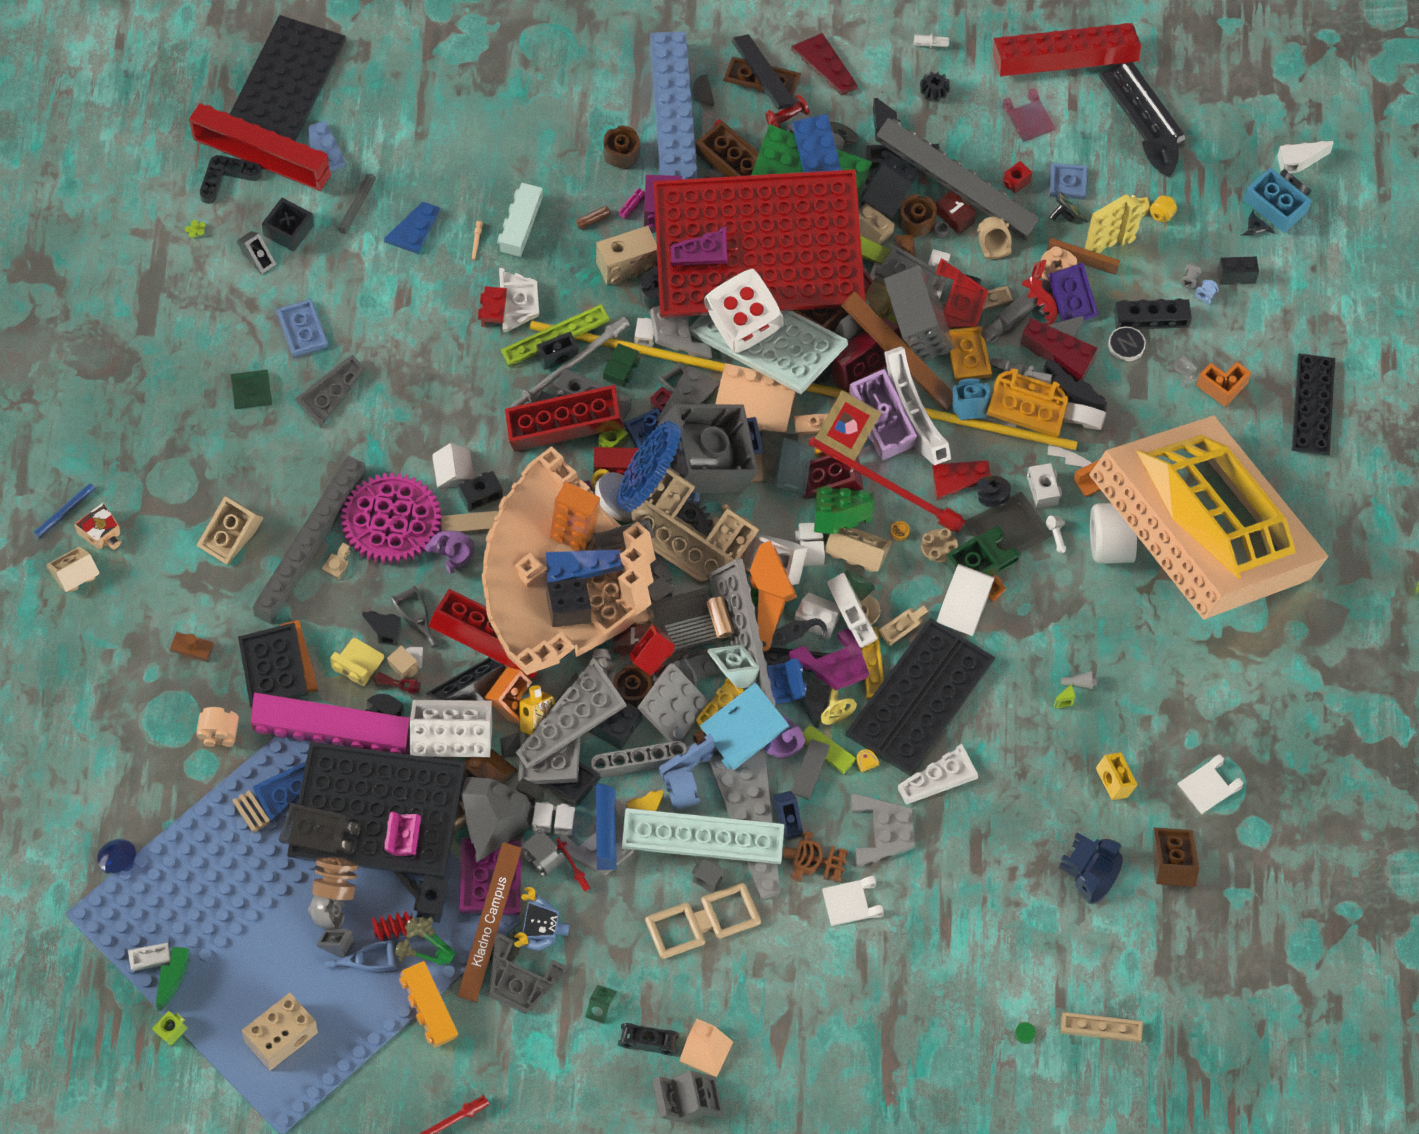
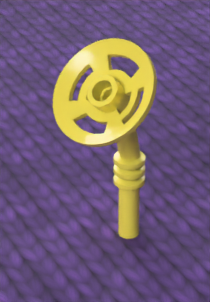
M830 688V704L821 715L822 723L830 725L846 719L856 709L857 703L855 700H837L838 690ZM846 704H850L849 707L846 710H844Z

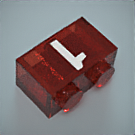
M952 190L935 202L937 207L936 214L958 235L975 223L977 213L974 208L968 206L961 196L955 194Z
M631 625L620 634L614 636V654L620 656L629 655L651 625Z

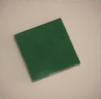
M268 369L231 374L235 409L272 405Z

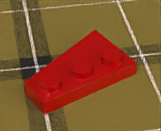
M989 461L932 464L936 500H941L949 494H956L967 487L977 486L981 478L991 475Z

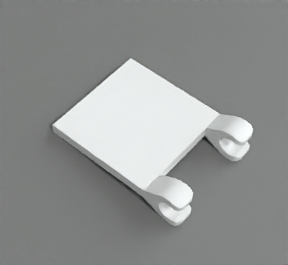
M1220 754L1177 784L1201 815L1243 787V781L1240 778H1237L1228 786L1215 769L1223 765L1224 761Z
M874 876L822 889L831 926L883 916L882 905H876L868 909L863 890L876 887Z

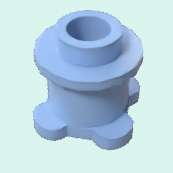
M1204 280L1202 287H1197L1195 297L1201 299L1206 304H1210V299L1219 291L1216 282Z

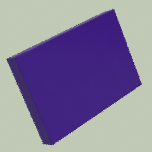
M1083 263L1048 274L1061 321L1083 316L1084 320L1099 316Z

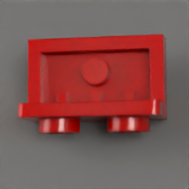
M485 286L484 293L480 295V304H483L482 309L478 310V320H481V327H485L486 322H504L507 288Z

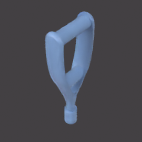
M394 940L376 942L363 946L342 959L324 960L325 968L345 965L368 972L397 970L399 966L397 965L395 955L396 942ZM387 947L389 965H364V952Z

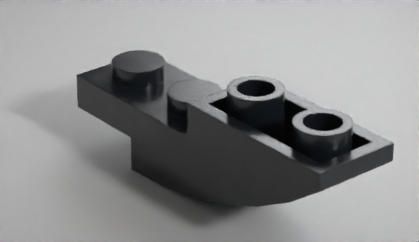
M1051 358L1045 362L1043 372L1052 375V383L1057 382L1060 384L1059 387L1068 396V402L1106 412L1108 404L1106 399L1102 395L1097 394L1089 383H1086L1083 379L1076 383L1074 378L1066 374L1062 367Z

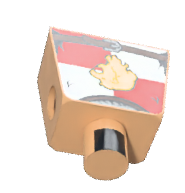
M104 503L97 506L75 523L77 534L97 549H102L108 545L114 550L121 544V541L117 538L120 535L119 526Z

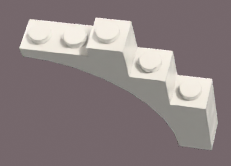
M901 346L884 352L889 379L917 435L915 449L933 465L950 460L949 443L935 428L918 396L908 367L905 349Z

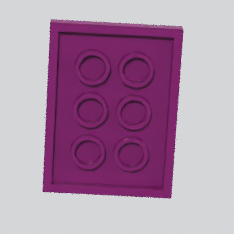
M471 838L461 839L459 913L482 914L501 847L477 862L475 857L477 853ZM511 840L508 842V844L521 847V841ZM521 853L502 915H520Z

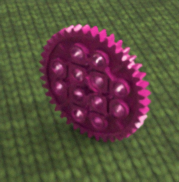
M391 472L390 477H387L386 473H383V478H380L377 474L376 480L369 477V483L362 481L363 487L356 485V491L351 490V496H347V502H344L341 524L343 534L346 535V541H350V547H354L355 552L360 551L361 557L367 554V560L374 557V563L381 559L382 564L388 560L389 564L392 565L393 560H396L397 564H400V559L407 563V557L414 560V554L420 557L421 550L427 552L425 546L433 536L439 533L438 528H441L440 521L442 520L439 502H436L437 497L436 495L433 496V491L428 490V485L422 486L421 480L416 483L415 477L409 480L408 474L402 478L401 473L394 477L393 472ZM406 510V512L400 513L399 511ZM374 511L375 515L372 517V520H370V517L372 516ZM411 515H412V521L410 522V525H409V527H408V522H409V520H411ZM378 524L384 525L382 527H377ZM416 529L422 530L420 532H415ZM374 541H381L378 544L373 543ZM394 543L400 544L399 546H392Z

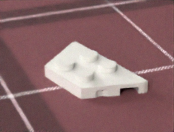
M499 268L500 287L507 288L504 322L502 323L503 333H506L539 317L538 289L536 280L525 278L517 273L513 275L505 272V269Z

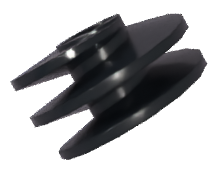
M989 475L978 481L977 494L981 505L1000 507L1010 500L1011 485L1006 479Z

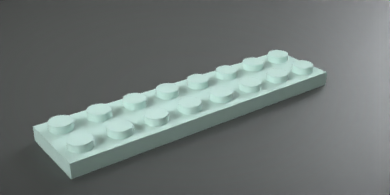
M626 808L622 849L781 864L784 824Z

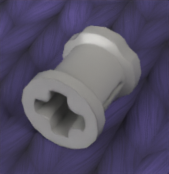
M1188 264L1185 268V276L1181 278L1180 282L1184 287L1193 289L1197 285V277L1201 275V268L1197 265Z

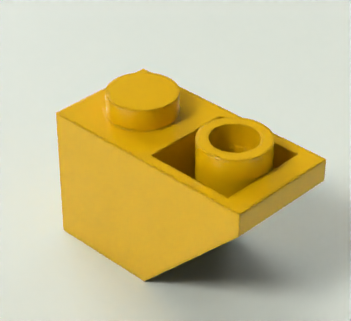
M654 790L647 793L644 797L633 798L626 803V808L659 812L663 803L664 792L663 790Z

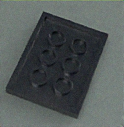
M294 622L238 636L251 709L253 707L254 693L291 699L309 695L297 628Z

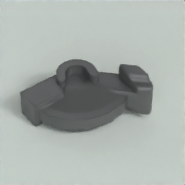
M992 358L990 362L992 367L1005 371L1018 369V374L1021 375L1024 371L1022 364L1017 363L1014 366L1010 361L1003 358L1001 360Z

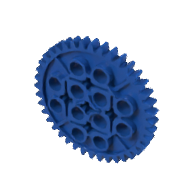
M664 421L663 424L661 423L660 426H657L652 431L651 435H648L647 440L643 441V445L639 446V450L635 452L634 457L631 459V464L627 466L628 469L624 472L625 476L619 484L620 488L617 491L619 493L616 496L618 497L616 499L618 507L626 512L636 510L638 506L640 507L645 502L646 498H649L650 493L654 492V488L658 487L659 482L663 480V476L667 473L666 470L671 466L670 462L674 460L673 456L677 453L676 450L679 447L678 444L681 437L680 426L672 421Z

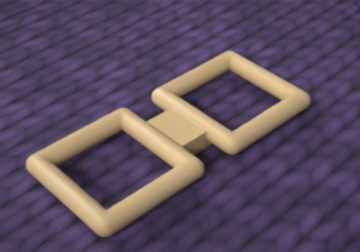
M739 883L703 896L701 902L704 910L693 913L690 904L686 902L647 916L645 922L660 957L666 959L704 945L705 939L702 933L714 930L716 937L721 939L760 925L761 919L746 884ZM740 892L752 919L722 930L711 902ZM685 912L696 939L666 950L655 922Z

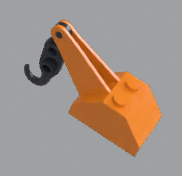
M767 541L759 545L750 568L752 576L749 579L755 590L759 589L758 632L763 643V652H767L772 645L784 646L803 637L815 625L820 626L822 629L818 640L823 639L827 633V626L824 621L818 618L793 621L777 629L785 603L797 598V595L774 544L771 541Z

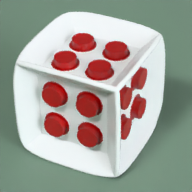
M754 269L736 275L716 287L704 298L705 307L708 309L711 319L727 345L735 354L754 346L783 326V315L775 299Z

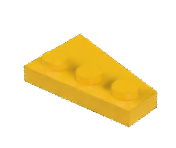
M726 678L724 685L717 690L715 697L696 718V725L702 730L701 724L743 693L744 690L742 688L738 689Z

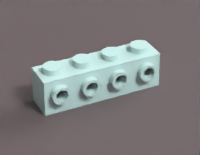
M521 183L520 188L516 189L514 194L515 202L510 204L508 214H510L509 218H505L503 223V234L500 233L498 236L497 244H500V252L518 257L522 256L543 198V188Z

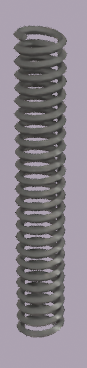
M366 175L341 220L338 230L342 234H347L350 225H352L355 216L373 186L372 184L376 180L374 175Z

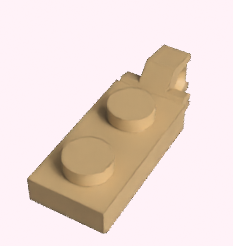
M924 605L916 611L913 608L908 609L879 629L878 633L886 644L891 646L923 622L920 618L928 610Z

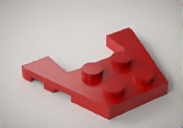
M941 258L936 275L954 280L943 312L948 328L977 327L988 291Z

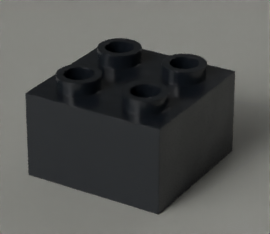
M281 198L262 222L263 236L294 252L314 226L313 213Z
M585 578L547 582L546 597L552 627L591 623L592 608Z

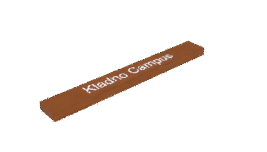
M502 843L457 997L477 1002L522 850L521 847Z

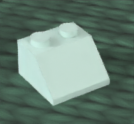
M743 645L708 649L709 655L738 689L750 687L756 682L760 667Z

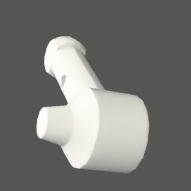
M1049 516L1046 520V526L1049 530L1053 531L1057 545L1056 550L1062 554L1066 551V546L1063 543L1060 529L1065 525V522L1060 516Z

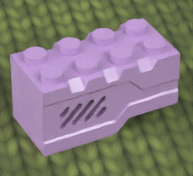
M884 369L850 384L849 394L881 412L869 434L881 461L916 446L917 435Z

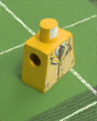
M538 685L531 686L529 688L530 696L520 702V731L528 735L535 732L541 721L548 716L556 704L554 697L541 692V687Z

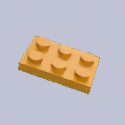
M982 326L949 330L955 349L949 352L955 382L964 379L991 378L992 371L985 339L981 336Z

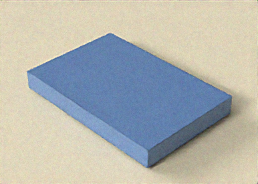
M312 299L276 309L293 358L329 347Z

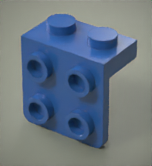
M794 658L786 663L767 666L775 704L794 702L805 696L807 687L802 679L803 667L798 658Z

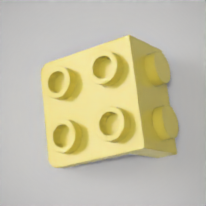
M353 638L341 654L333 653L331 656V667L336 672L345 675L353 682L364 687L384 661V655L362 641Z

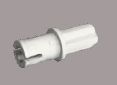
M914 34V46H927L929 48L932 46L948 47L949 38L935 37L932 34Z

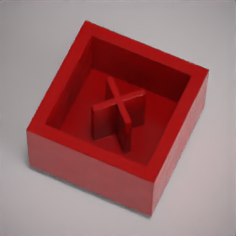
M652 624L630 652L629 656L635 665L652 676L661 670L664 659L666 657L669 658L673 654L675 644L669 635Z

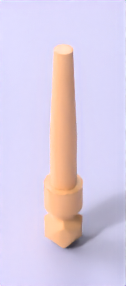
M476 221L477 228L474 231L472 260H475L479 238L482 234V221Z

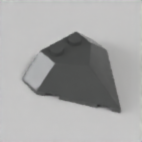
M466 777L464 779L460 800L464 804L466 812L464 815L468 831L477 853L475 855L476 861L479 862L499 849L503 842L508 843L528 830L533 820L534 808L526 795L494 779Z

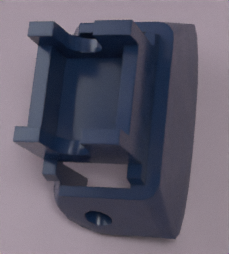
M1077 832L1075 835L1077 840H1074L1072 845L1075 850L1071 857L1065 854L1062 856L1061 860L1064 862L1060 863L1059 869L1076 877L1074 881L1078 891L1089 904H1095L1107 895L1121 871L1123 858L1120 849L1122 845L1112 839H1101V841L1096 839L1094 842Z

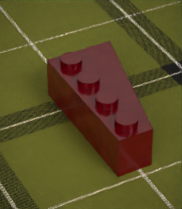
M1032 318L1029 319L1024 328L1020 342L1038 357L1041 356L1047 361L1051 358L1054 362L1058 363L1066 374L1074 378L1076 383L1081 379H1085L1096 358L1098 347Z

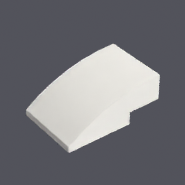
M958 564L937 622L973 636L984 610L994 577Z

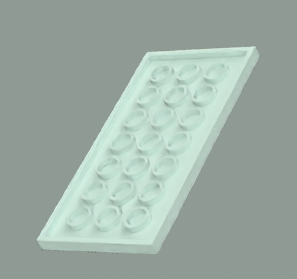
M791 310L780 311L783 315L784 323L776 332L754 346L736 354L727 345L710 315H701L689 327L691 336L799 394H802L848 345L847 339Z

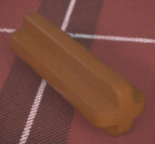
M604 206L578 218L576 224L579 229H583L610 216V210L607 206Z

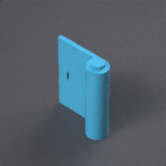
M756 682L700 725L706 735L711 733L715 747L724 757L721 761L728 770L731 767L733 770L738 768L790 727Z

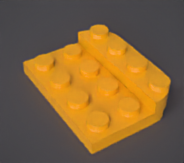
M1011 369L999 374L993 384L994 387L986 415L1058 438L1068 402V396L1059 387L1060 384L1057 382L1049 384L1018 374V369Z

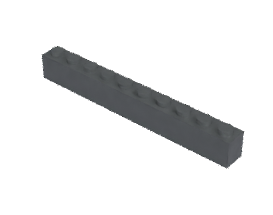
M888 118L875 138L877 142L988 216L1003 218L1005 223H1009L1008 229L1024 240H1027L1038 224L1040 218H1038L1034 211L1026 210L1019 201L1011 200L1004 191L996 190L989 181L981 180L974 171L966 170L959 161L951 160L944 151L936 150L929 141L921 140L914 131L903 128L899 121Z
M350 456L346 457L254 603L255 617L269 624L273 623L340 516L342 509H344V502H347V496H351V490L355 491L356 485H359L365 476V464Z

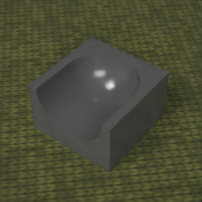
M674 404L658 424L660 426L661 423L663 424L664 421L667 422L668 420L681 428V437L679 439V447L677 448L676 471L680 473L681 477L695 485L692 493H741L758 474L744 404Z

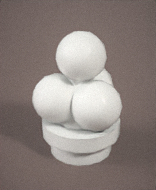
M596 649L593 651L592 659L595 658L608 677V671L613 668L609 650Z

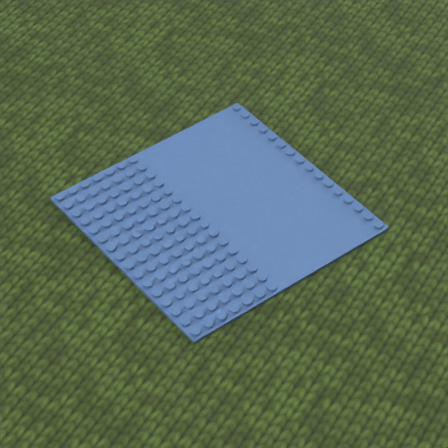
M275 736L67 912V917L155 1007L161 966L131 971L128 950L169 943L170 954L172 947L189 948L190 960L185 977L172 1000L160 1012L164 1016L169 1010L173 1015L177 1012L185 1019L183 1024L188 1027L182 1035L279 1134H285L416 1017V1014H418L415 1007H411L407 996H409L406 988H402L399 981L402 970L425 961L440 995L464 974L481 914L459 913L461 861L450 851L445 878L449 880L440 923L432 922L431 927L436 931L435 934L456 951L448 965L442 963L440 966L435 962L417 956H408L402 962H399V956L396 955V962L399 967L394 971L368 972L345 965L325 968L324 960H338L342 958L317 946L325 929L317 926L308 913V907L315 896L312 894L313 880L323 878V876L315 873V869L323 867L317 866L316 861L289 858L287 856L299 796L271 824L254 834L232 801L235 798L238 799L241 794L245 795L250 790L261 806L253 786L307 760L309 745L313 741H299L292 737L280 738ZM246 799L260 821L264 822L250 799ZM241 802V807L243 808V810L245 811L253 825L257 826L258 824L256 823V821L254 820V818L252 817L244 803ZM358 867L357 871H350L357 874V878L347 880V882L355 884L354 899L344 900L345 906H341V913H345L342 926L339 928L350 929L353 933L354 943L346 956L363 946L380 942L378 937L375 940L372 925L373 917H375L377 922H379L380 916H383L385 921H387L389 914H391L393 919H395L396 913H399L401 918H403L404 911H407L409 916H411L412 912L413 918L417 919V911L414 910L416 899L393 871ZM405 873L410 880L416 882L417 887L419 880H424L423 875ZM431 895L426 896L430 901L435 900ZM502 915L497 933L507 936L520 924V918L517 915ZM400 932L398 939L392 934L391 940L396 942L395 950L400 941L407 939L402 932ZM384 935L383 941H387L388 938ZM417 935L409 938V944L416 952L437 958L435 953L438 948L427 939ZM387 947L364 952V965H389ZM290 992L316 1021L318 1033L269 1071L244 1042L242 1029Z

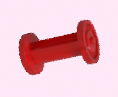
M797 94L793 97L795 106L785 108L776 114L768 110L765 112L767 124L781 129V123L796 116L799 112L809 115L810 110L805 99Z

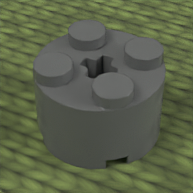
M541 830L537 831L521 845L523 858L529 864H534L536 872L542 878L549 875L565 861L562 853L557 854V846L544 832L541 833Z

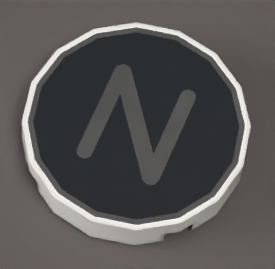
M1121 327L1112 332L1109 337L1108 347L1110 353L1115 358L1130 362L1142 356L1146 341L1140 331L1132 327Z

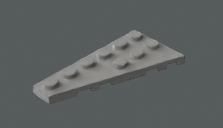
M595 658L590 661L588 667L581 672L574 684L567 689L551 709L548 716L541 721L535 732L528 737L516 752L527 771L626 707V703Z

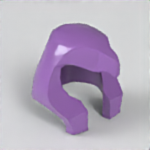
M445 530L433 536L425 546V550L428 553L435 552L444 555L448 559L445 563L447 572L451 574L455 573V569L465 566L470 562L474 555L475 546L473 540L468 535L460 531Z
M784 715L781 716L790 727L763 748L769 755L771 754L776 758H786L796 754L805 742L801 728Z

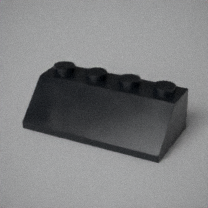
M488 657L428 691L426 695L429 700L487 701L485 696L506 670L507 666Z

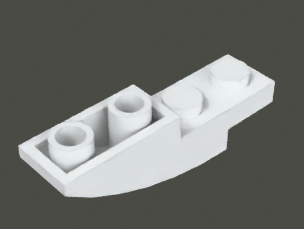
M845 573L827 581L831 593L860 648L877 640L878 637Z

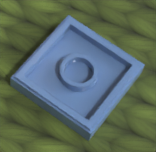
M1051 163L1049 197H1056L1055 190L1057 189L1066 198L1085 200L1087 166Z

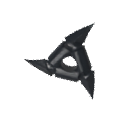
M1253 209L1248 218V231L1241 234V236H1253L1265 231L1275 234L1268 224H1265L1264 221L1255 216Z

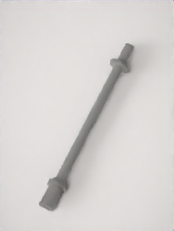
M622 316L612 325L606 326L604 334L527 392L523 389L521 391L522 397L511 404L510 407L524 405L526 402L533 403V397L559 378L564 369L569 370L609 338H617L621 331L630 326L628 320Z

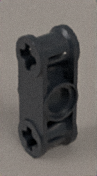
M632 1023L621 1024V1040L618 1041L620 1047L655 1052L667 1056L676 1055L677 1050L675 1046L676 1040L679 1038L678 1032L638 1026ZM649 1036L653 1038V1041L646 1042L643 1038Z

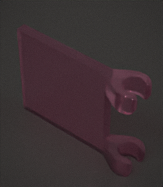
M1035 88L1030 89L1027 94L1031 103L1015 109L1010 98L1004 99V103H1002L1003 109L1009 115L1023 142L1055 130V126L1042 105Z

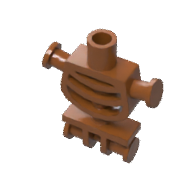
M808 831L802 832L803 840L799 841L797 849L785 846L782 858L794 860L792 869L795 872L790 876L793 880L801 882L802 874L807 876L813 875L820 865L826 866L824 880L828 879L830 871L833 872L830 880L837 883L841 882L842 878L840 876L845 870L841 866L846 865L845 857L849 853L846 849H837L838 856L836 857L834 856L835 846H832L829 858H823L821 845L818 842L811 841L814 834ZM806 848L809 849L810 854L806 853ZM814 850L817 851L818 856L813 855Z

